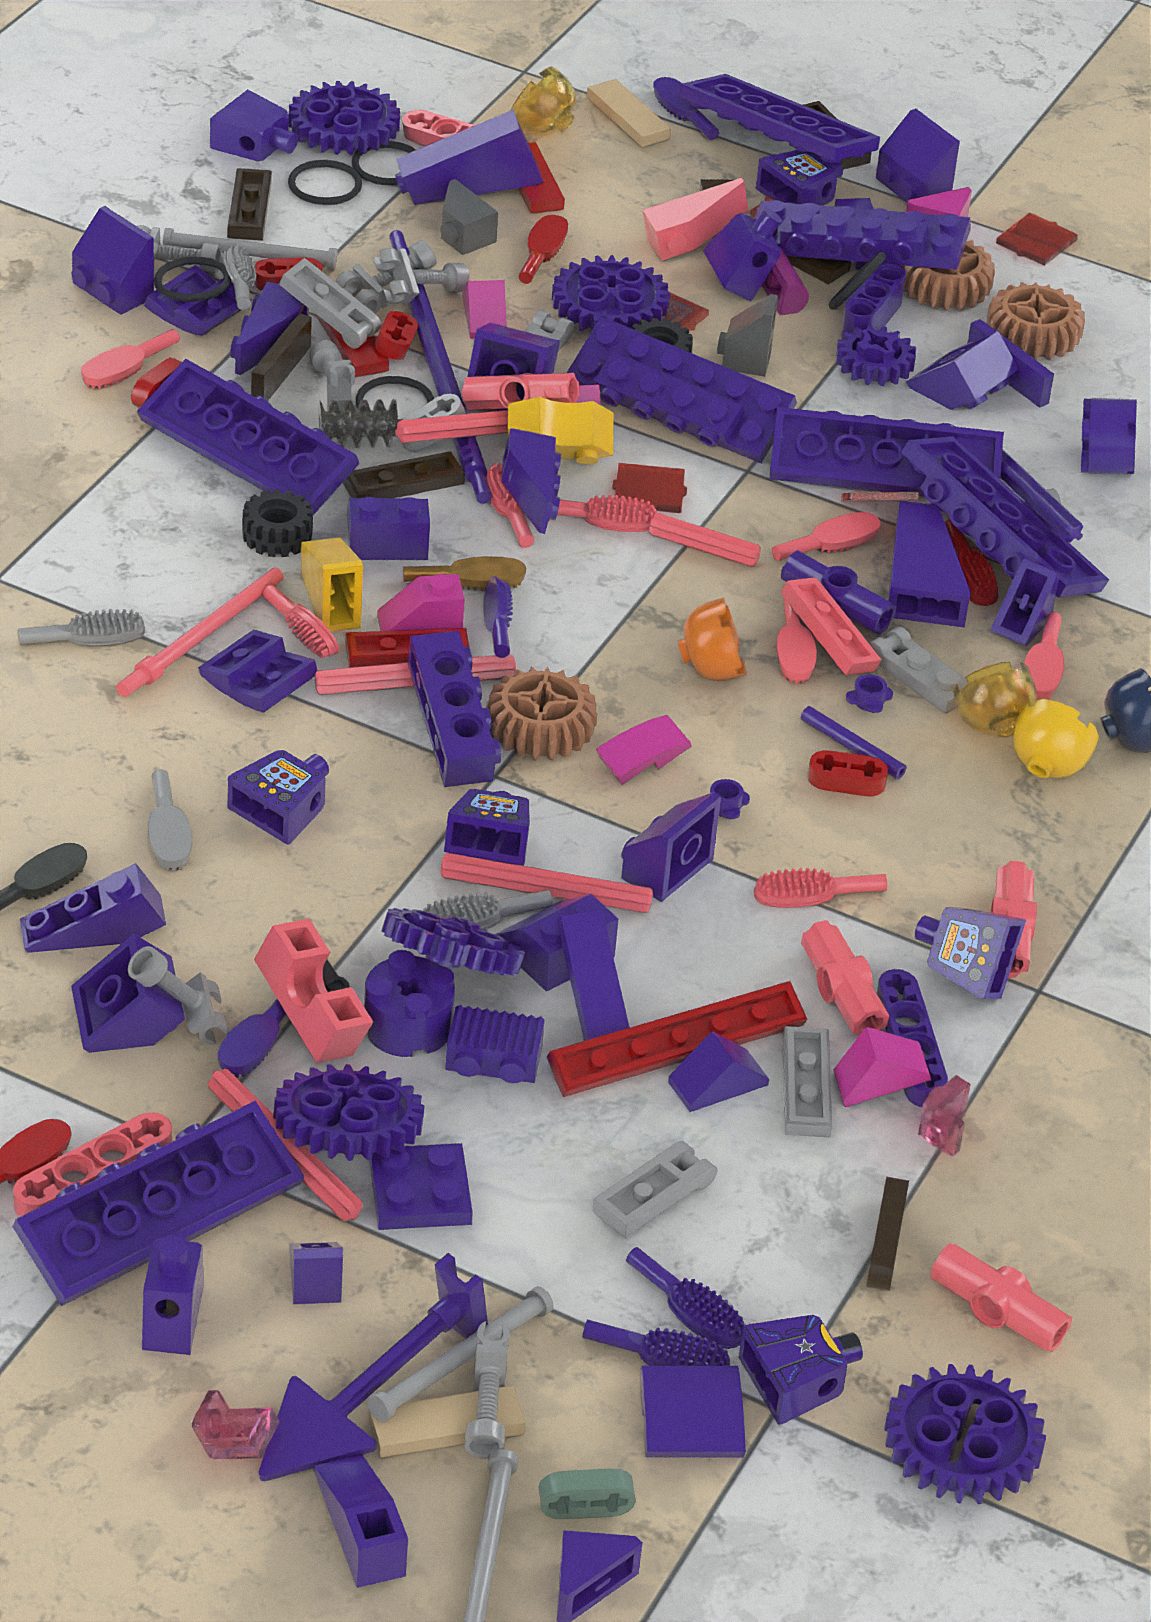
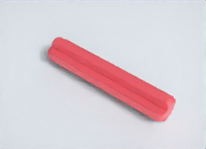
M656 513L651 519L649 533L653 536L750 567L755 566L759 560L761 547L758 544L660 513Z

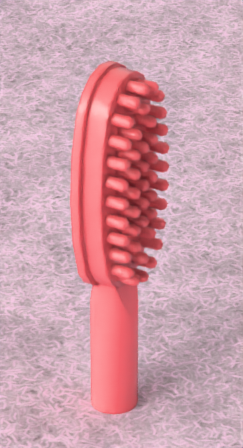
M171 329L138 346L124 345L95 356L81 368L84 383L87 384V387L92 385V389H95V386L101 389V385L107 388V384L109 383L112 386L114 381L115 384H118L119 379L123 382L124 377L128 379V375L133 376V373L136 374L137 370L141 369L145 358L179 343L180 337L178 332Z
M498 463L497 467L493 464L486 476L492 495L490 503L499 514L509 518L519 545L524 548L530 547L534 542V538L525 519V513L501 481V463Z
M596 495L594 499L590 498L587 503L560 499L557 515L584 517L589 524L608 530L643 532L649 531L651 519L657 513L654 505H650V501L644 503L643 499L640 501L637 498L631 500L630 496L627 499L624 496L618 498V495H615L614 498L611 495H608L606 498L605 495H602L601 498H598Z
M868 512L838 516L816 526L811 535L773 546L772 554L776 561L787 559L797 550L806 553L821 548V553L827 550V554H830L831 550L836 553L837 549L842 552L843 548L848 551L850 546L851 549H854L855 545L859 547L860 543L864 545L865 541L869 543L870 539L873 540L880 529L881 521L877 516Z
M269 585L263 590V597L285 616L286 623H289V628L296 627L292 630V633L299 632L296 634V638L301 637L300 642L305 640L303 645H307L311 652H314L320 658L330 657L339 653L340 650L335 637L311 611L300 604L295 605L274 585Z
M783 597L786 626L779 630L776 651L782 674L785 675V679L789 678L790 683L795 680V684L798 685L799 681L805 683V680H809L816 664L817 649L810 630L801 625L800 616L793 611L792 606Z
M1056 612L1047 614L1041 643L1032 646L1024 662V688L1026 695H1030L1029 698L1031 700L1034 697L1035 701L1039 700V698L1049 700L1050 696L1057 689L1063 675V652L1057 647L1062 617Z
M792 868L791 872H788V869H784L783 873H781V870H777L776 874L771 871L770 875L764 873L763 877L760 876L754 888V897L760 904L771 907L813 906L830 901L835 894L886 891L887 878L886 874L834 878L830 876V872L825 874L824 869H821L820 872H817L816 868L813 869V872L809 868H806L805 871H802V868H799L798 871Z

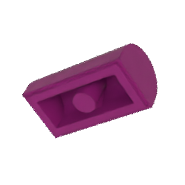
M780 248V257L765 279L762 287L767 296L770 294L778 295L776 311L779 315L795 314L806 306L809 300V293L784 251Z

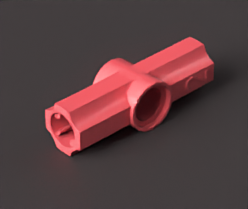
M575 373L466 377L462 387V399L466 404L467 410L508 409V404L523 401L516 392L518 383L522 384L525 390L523 400L543 397L551 401L577 403L578 396L580 395L579 381H577Z
M1009 861L1008 864L998 867L995 897H993L990 912L1026 920L1008 976L1010 978H1016L1018 974L1028 972L1031 941L1034 936L1037 902H1033L1034 871L1029 870L1025 862Z
M828 920L814 923L808 931L802 934L801 945L817 971V984L824 1001L827 1003L835 1002L853 1034L860 1036L866 1027L879 1031L887 1027L889 1014L873 988L872 972L868 961L864 956H854L837 926L831 925Z
M951 1243L940 1252L939 1257L932 1266L930 1277L970 1302L971 1310L976 1318L990 1328H1000L1005 1324L1039 1347L1051 1352L1062 1343L1064 1336L1070 1329L1072 1317L1034 1294L1029 1281L1015 1268L1003 1266L996 1270L963 1248Z

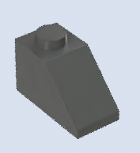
M453 179L449 181L442 210L441 239L461 255L496 243L498 212L458 180Z
M770 294L731 318L727 333L720 332L717 354L723 355L722 366L736 372L765 377L772 351L778 295Z

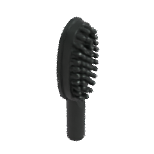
M63 843L41 852L24 863L15 873V882L0 890V911L22 897L27 896V899L30 900L31 896H34V899H38V895L45 897L46 892L51 894L53 889L57 891L58 887L63 888L64 884H69V880L73 881L75 876H79V872H83L87 860L86 849L76 843Z

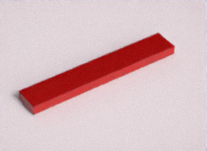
M787 981L549 1051L546 1058L562 1096L566 1097L683 1062L712 1031L740 1045L784 1032L785 1026H804L808 1019L791 981Z

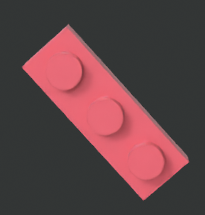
M816 577L786 582L781 594L845 675L874 672L882 659Z

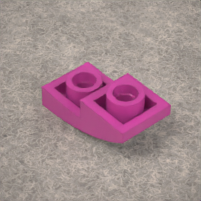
M664 715L628 729L598 747L596 751L598 757L623 785L652 764L659 770L692 747V745L668 715Z

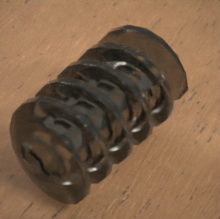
M381 399L376 400L373 410L370 409L367 400H361L357 411L351 400L345 401L342 411H340L336 400L330 401L327 411H325L322 402L319 400V429L330 440L336 438L338 444L344 448L348 438H352L355 448H360L363 437H367L371 448H375L378 437H382L386 448H390L393 437H396L395 430L398 423L396 399L391 400L388 410H386Z

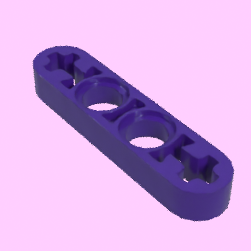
M901 969L887 970L881 974L877 987V995L889 1014L888 1026L885 1027L886 1033L918 1041L922 1051L928 1055L925 1057V1062L931 1080L926 1081L927 1087L923 1082L904 1088L905 1095L912 1104L918 1107H937L945 1099L948 1076L918 981L915 976ZM896 990H898L899 994L903 995V1000L898 1001ZM902 1017L911 1018L918 1024L911 1027L903 1026L896 1019Z

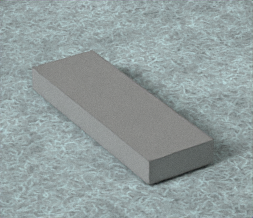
M785 1026L783 1034L785 1135L831 1137L832 1106L829 1029Z

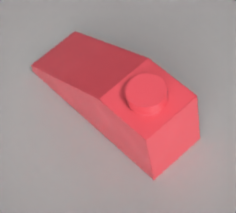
M740 178L642 211L647 240L660 260L663 261L694 251L719 233L736 214H744L749 210L744 180Z

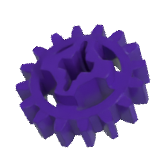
M868 325L865 330L855 327L853 334L844 332L843 338L838 339L836 365L841 366L843 374L852 373L851 380L853 381L863 378L865 379V385H870L872 381H877L880 386H884L885 382L888 381L896 385L899 383V377L908 379L909 373L914 372L916 346H910V338L900 339L901 332L888 333L887 327L884 326L880 331L874 330L872 325Z

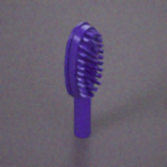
M660 77L653 82L656 99L659 100L658 102L661 103V106H664V109H667V112L670 111V115L673 113L674 117L678 115V120H681V117H683V121H686V118H688L708 139L713 140L719 135L718 128L698 108L693 107L692 102L679 97L682 84L680 81L671 77Z
M492 576L487 584L484 595V621L487 630L492 633L495 655L499 658H505L510 654L507 627H510L509 621H512V618L507 616L513 615V612L510 611L513 610L511 606L513 602H510L513 600L511 598L512 591L508 583L498 579L497 576Z
M278 999L272 1003L264 1014L249 1016L228 1033L218 1051L219 1066L222 1070L228 1069L232 1074H235L236 1078H239V1074L245 1077L246 1072L251 1073V1069H256V1065H260L261 1061H264V1058L268 1056L280 1031L279 1023L287 1015Z
M635 1247L630 1251L626 1262L668 1295L667 1302L669 1308L686 1327L695 1334L700 1335L702 1339L708 1338L710 1343L715 1341L718 1347L723 1345V1348L730 1349L740 1346L742 1328L745 1324L743 1317L739 1316V1312L733 1309V1305H728V1300H723L721 1295L717 1296L715 1290L710 1291L709 1286L703 1287L702 1282L695 1283V1279L688 1281L687 1278H684L683 1281H680L640 1248Z
M588 1319L584 1326L582 1338L639 1353L640 1358L650 1366H730V1357L728 1351L723 1349V1345L718 1347L715 1341L710 1343L708 1338L702 1340L700 1335L693 1337L692 1333L685 1335L684 1331L677 1333L676 1329L669 1332L668 1328L660 1331L659 1327L655 1331L649 1330L648 1334L643 1335Z

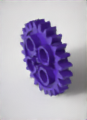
M336 81L335 86L322 82V88L311 85L310 92L301 90L300 97L294 96L292 98V104H289L288 127L292 128L291 132L298 135L299 142L308 141L309 148L319 145L321 146V152L334 149L335 155H338L341 150H346L349 155H353L354 150H359L361 153L366 154L368 147L377 151L379 150V143L389 145V138L396 139V132L400 131V108H397L396 100H390V94L380 95V88L367 90L368 84L366 83L360 87H355L354 81H350L347 86L342 85L340 81Z
M597 255L595 256V262L581 258V265L570 262L569 269L561 268L560 276L554 277L551 300H553V309L558 310V317H567L574 324L579 323V331H583L588 327L593 330L600 317L631 328L634 324L639 325L641 320L651 322V318H657L658 321H662V316H667L670 291H668V283L662 282L663 275H653V267L642 269L641 261L632 265L629 264V258L627 257L619 262L615 260L613 255H610L608 261H603Z
M398 908L388 909L381 932L385 933L384 936L392 938L393 942L403 944L405 948L417 950L419 954L426 955V958L433 962L455 968L462 965L470 970L488 974L496 973L504 976V974L511 976L518 974L525 951L521 950L520 946L513 945L514 942L505 940L500 935L489 933L485 929H480V926L472 921L455 916L443 918L437 914L422 910H409L403 908V910Z
M328 1064L325 1072L311 1067L309 1068V1076L296 1072L294 1080L285 1079L283 1081V1088H277L273 1119H276V1129H283L284 1139L295 1138L294 1146L296 1147L311 1145V1154L325 1150L328 1151V1158L330 1159L341 1153L345 1154L348 1161H352L355 1154H361L366 1160H371L372 1153L377 1152L381 1156L389 1157L390 1148L403 1152L405 1143L414 1145L416 1136H421L425 1106L421 1104L422 1096L413 1094L414 1087L412 1085L401 1086L402 1078L400 1077L386 1079L387 1071L383 1070L374 1075L369 1073L368 1066H364L360 1071H353L350 1064H346L343 1070H336L334 1066Z
M948 1364L946 1375H941L934 1367L929 1368L927 1380L917 1374L912 1375L911 1386L901 1384L897 1398H891L889 1411L886 1416L884 1431L887 1432L885 1446L893 1449L891 1461L893 1463H904L902 1475L905 1478L918 1474L920 1476L918 1484L920 1490L928 1487L931 1483L937 1486L936 1497L939 1499L945 1495L947 1490L954 1492L957 1503L963 1501L965 1493H972L977 1504H982L984 1492H989L997 1501H1000L1004 1487L1016 1494L1019 1491L1021 1480L1030 1483L1034 1469H1039L1046 1441V1435L1042 1434L1045 1421L1044 1419L1036 1418L1038 1405L1036 1403L1024 1404L1027 1391L1021 1389L1010 1392L1011 1379L1005 1378L996 1383L992 1381L993 1370L991 1369L987 1370L982 1377L976 1376L975 1369L970 1364L966 1368L965 1374H958L955 1366ZM974 1404L980 1405L975 1414L974 1424L967 1431L958 1461L950 1462L955 1452L956 1442L962 1437L971 1407Z

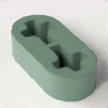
M622 1469L553 1472L545 1476L538 1486L542 1512L553 1519L620 1516L629 1512L636 1503L632 1476Z

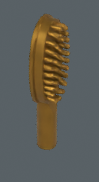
M497 556L470 557L459 559L453 562L451 566H403V582H412L419 576L458 574L462 589H464V586H467V590L474 587V590L477 591L478 587H480V590L484 591V587H487L490 578L497 576L498 579L508 583L510 588L511 585L517 588V584L520 586L524 580L527 568L522 561L515 558Z

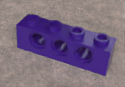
M459 631L410 636L408 667L444 787L491 782L494 778L495 764L501 763L499 741L497 738L492 739L490 734L492 728L490 711L488 707L482 708L480 702L482 700L481 682L479 677L472 676L473 662L469 646L463 647Z

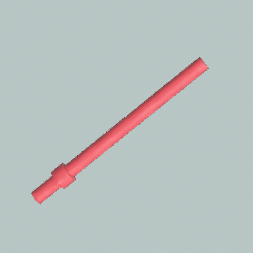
M276 567L272 568L158 654L147 656L135 665L134 672L117 683V692L122 697H128L142 685H151L163 676L165 668L263 596V590L267 586H276L283 581L282 571Z

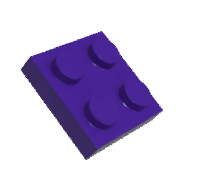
M462 1143L405 1146L403 1152L390 1148L389 1157L381 1156L377 1152L372 1153V1159L369 1160L378 1230L472 1225L473 1211Z

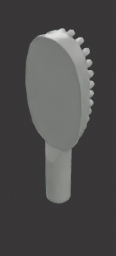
M238 244L235 247L232 246L224 250L223 259L228 275L234 282L237 307L245 311L252 305L249 288L256 281V269L254 268V262L251 261L252 258L248 257L249 253H246L245 248L241 249L242 245Z
M103 609L102 614H99V611L96 610L95 615H92L91 611L88 612V616L85 613H82L80 618L79 615H75V618H71V622L68 625L19 628L18 640L20 645L70 640L78 645H114L138 640L144 635L145 626L139 612L133 614L132 609L129 613H126V609H123L122 613H119V609H116L115 613H113L112 609H109V613H106Z
M159 769L152 773L157 808L153 809L149 816L148 837L157 862L160 863V867H165L166 871L172 868V871L175 872L176 868L181 870L182 866H185L188 861L192 846L191 829L184 812L173 805L168 772Z
M549 890L500 900L494 899V895L488 897L486 892L484 896H480V893H476V896H473L470 893L469 897L462 894V898L456 895L452 900L451 897H448L447 901L441 899L440 903L434 901V905L427 904V908L425 907L423 911L437 914L443 918L447 916L463 918L478 924L480 929H486L496 925L502 916L547 908L553 905Z

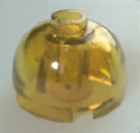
M550 66L539 73L543 79L535 85L532 81L529 82L511 108V110H514L522 130L528 134L545 136L557 130L563 132L571 125L575 118L571 114L576 105V94L572 83L556 67Z
M1010 662L989 665L966 676L968 684L961 691L958 684L953 690V699L963 721L975 732L990 736L997 735L999 738H1007L1014 735L1015 726L1023 707L1028 703L1029 707H1032L1037 700L1035 681L1030 668L1026 664L1020 663L1021 669H1012Z

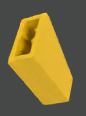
M341 538L301 542V575L315 616L331 632L361 628L363 563L361 559Z

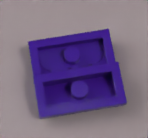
M194 265L163 286L177 293L196 294L217 288L222 284L224 278L216 282L197 265ZM232 282L226 291L204 301H177L167 298L159 293L158 290H155L147 296L144 304L147 309L164 321L183 331L200 336L205 335L241 311L237 307L235 289Z
M254 629L198 667L200 675L220 692L242 705L263 713L315 677V673L318 671L314 659L286 652L283 637Z
M641 1365L642 1416H644L645 1457L744 1458L746 1453L745 1426L738 1366Z

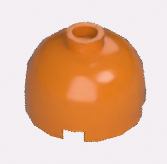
M719 598L698 606L688 615L685 621L684 639L677 640L684 664L692 662L698 674L706 679L715 681L730 680L747 675L744 658L740 659L738 653L740 652L739 647L741 645L729 607L725 603V598Z

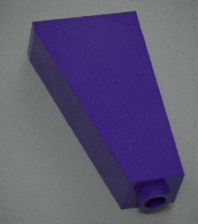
M514 110L396 158L400 170L399 173L395 174L397 183L402 194L409 192L414 204L445 200L449 181L453 179L458 180L476 195L543 183L537 162Z
M900 500L888 601L896 606L894 619L965 628L970 590L939 506Z

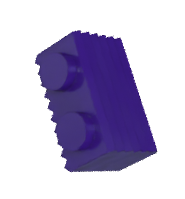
M461 1004L456 1006L447 1041L445 1070L456 1071L458 1074L466 1077L482 1075L501 1078L508 1083H519L521 1081L535 1083L543 1046L545 1019L541 1016L535 1018L533 1015L526 1017L523 1013L518 1016L514 1012L508 1014L506 1011L499 1013L497 1010L491 1012L488 1008L481 1010L479 1007L473 1009L467 1006L464 1008Z

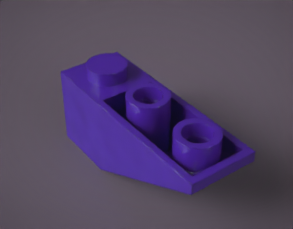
M266 282L261 294L255 295L250 316L245 315L243 318L240 336H234L232 340L230 356L235 359V374L241 375L257 366L297 315L301 313L309 316V308L279 284Z
M510 428L502 458L501 481L538 532L545 534L549 519L556 520L560 504V497H557L561 476L557 474L561 462V453L555 452L556 437Z
M135 863L56 902L33 911L20 918L24 949L27 953L121 944L133 933L142 937L165 926L166 920L161 894Z
M357 1455L314 1465L317 1481L356 1587L359 1588L406 1577L408 1536L394 1499L364 1456Z

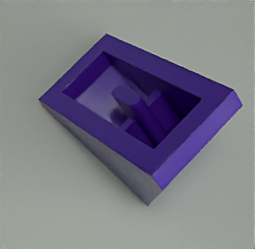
M1023 558L990 631L1027 647L1043 629L1047 614L1053 612L1060 574Z
M712 1031L669 1075L668 1083L689 1112L768 1086L769 1078L747 1049Z
M337 1242L289 1244L293 1304L340 1303L342 1297L343 1247Z
M563 1530L557 1621H573L638 1575L643 1542L636 1536Z

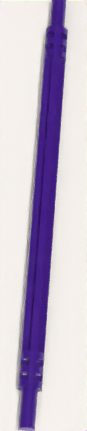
M399 230L392 231L389 235L392 248L396 249V251L406 249L407 255H409L403 233ZM417 284L420 293L408 306L412 317L418 323L417 333L438 396L444 394L459 396L467 414L424 284ZM476 437L453 438L465 478L472 484L477 501L481 504L488 503L492 495L486 480L487 468Z

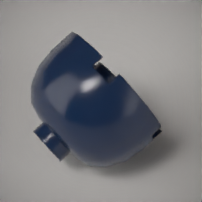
M1142 668L1123 676L1112 685L1104 701L1106 715L1101 717L1100 720L1110 740L1117 737L1125 748L1134 752L1148 753L1151 752V691L1148 690L1151 687V677Z

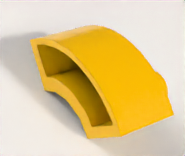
M536 397L508 404V436L510 428L556 437L555 452L561 453V459H576V462L579 464H595L598 462V458L613 456L614 413L594 401L563 403L551 401L543 397Z

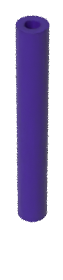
M807 706L801 714L802 721L857 755L880 759L886 764L888 774L894 778L900 779L905 774L907 766L813 707Z

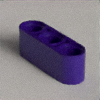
M891 262L882 263L853 293L845 304L841 331L842 338L844 332L853 334L855 327L865 330L868 325H872L874 330L879 331L883 326L885 327L902 304L906 271L902 266Z

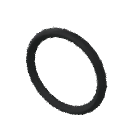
M389 141V145L379 143V149L392 148L408 153L417 150L410 145L396 141ZM370 147L367 148V152L374 150ZM359 150L354 153L352 167L359 173L361 178L380 185H398L396 178L378 177L363 171L359 165V159L363 153Z
M313 160L294 168L289 175L288 184L293 194L306 202L320 205H335L349 201L357 196L362 188V179L354 168L345 163L334 160ZM329 167L349 173L355 180V186L349 193L342 196L317 197L299 190L295 180L299 173L307 169Z
M879 252L869 260L831 299L829 308L834 310L843 304L883 263L886 258L885 253Z
M184 257L170 261L160 267L154 277V285L159 293L167 298L182 302H196L214 298L226 291L231 283V278L225 265L220 261L206 257ZM193 264L212 266L219 269L224 275V280L220 286L213 290L196 294H182L170 291L163 286L161 281L167 271L176 267Z
M384 376L370 380L358 390L355 397L356 406L365 418L379 425L397 427V423L402 419L383 418L371 413L363 403L364 395L371 388L383 384H403L420 390L425 395L427 403L434 399L432 392L424 384L402 376Z

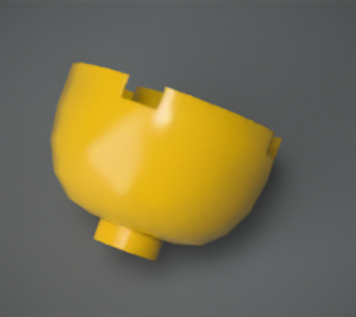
M1036 700L1032 707H1029V703L1026 704L1018 717L1013 735L1014 749L1019 759L1033 775L1040 778L1070 777L1085 767L1090 760L1099 739L1096 727L1091 722L1086 727L1078 720L1080 712L1070 706L1052 700Z

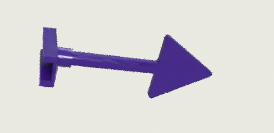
M450 1253L443 1256L434 1264L439 1301L428 1310V1316L332 1400H325L299 1377L292 1376L258 1471L260 1480L268 1481L312 1469L317 1464L374 1452L376 1450L375 1440L347 1418V1416L441 1332L446 1333L453 1328L466 1339L477 1332L478 1327L486 1321V1325H488L483 1279L475 1274L469 1281L463 1282L457 1277L455 1257Z

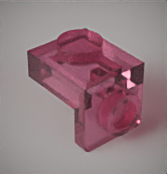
M957 1075L943 1087L937 1086L929 1093L926 1101L923 1103L918 1130L919 1136L950 1156H954L960 1151L965 1126L961 1118L965 1116L971 1086L970 1083Z
M209 1390L196 1412L191 1426L211 1460L262 1458L280 1421L272 1407L230 1409L219 1390Z

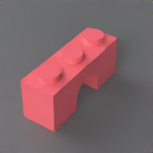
M309 918L273 925L254 961L315 1062L322 1063L353 1056L373 1024V1020L352 987L331 992L326 990L323 980V967L331 952Z

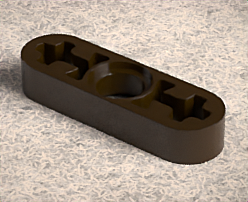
M886 1176L867 1287L890 1291L909 1180Z

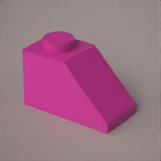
M437 574L434 576L417 577L377 610L380 631L463 628L465 599L459 575Z

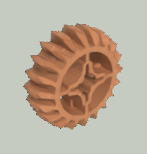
M972 240L966 242L957 270L900 265L906 271L904 291L908 292V297L912 299L918 298L921 305L925 303L931 304L932 309L937 306L944 307L946 311L948 308L954 307L958 310H962L963 306L973 308L975 303L984 302L985 296H988L993 288L995 263L991 261V255L985 253L984 247L974 246V241Z
M1021 282L1019 287L1008 285L1006 290H998L997 296L992 297L986 323L994 330L999 331L1002 336L1025 353L1033 356L1035 360L1038 357H1045L1051 360L1053 355L1064 357L1065 352H1073L1075 345L1079 344L1084 331L1085 312L1081 310V303L1074 301V295H1064L1061 288L1055 290L1050 287V284L1039 286L1036 282L1033 285Z
M532 666L529 672L526 673L515 670L513 677L508 675L502 676L501 683L493 685V690L486 703V707H488L491 715V732L494 735V739L497 738L499 743L504 744L505 751L516 749L519 757L530 754L534 756L535 761L539 756H547L550 760H553L556 754L568 757L571 750L581 751L583 744L590 742L594 726L597 725L598 713L596 712L595 695L589 692V685L579 683L578 676L566 677L564 670L554 673L550 672L547 667L545 671H536Z

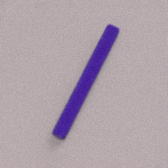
M1003 449L1000 478L1065 541L1072 542L1074 539L1079 541L1083 537L1081 533L1083 529L1082 523Z

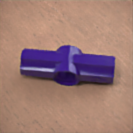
M798 550L788 557L786 564L781 570L782 580L787 582L789 580L816 577L848 618L878 635L888 629L890 622L895 617L896 606L857 584L858 576L852 569L845 566L827 567Z

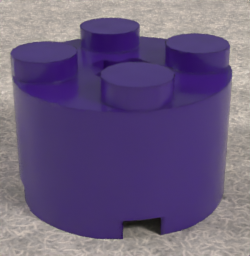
M1084 398L1081 473L1134 474L1137 399Z
M407 950L394 951L389 955V959L376 965L366 978L364 1007L373 1020V1024L368 1030V1038L371 1043L381 1051L399 1057H412L413 1051L427 1049V1054L443 1047L448 1041L454 1014L455 983L452 970L427 958L414 956L412 952Z

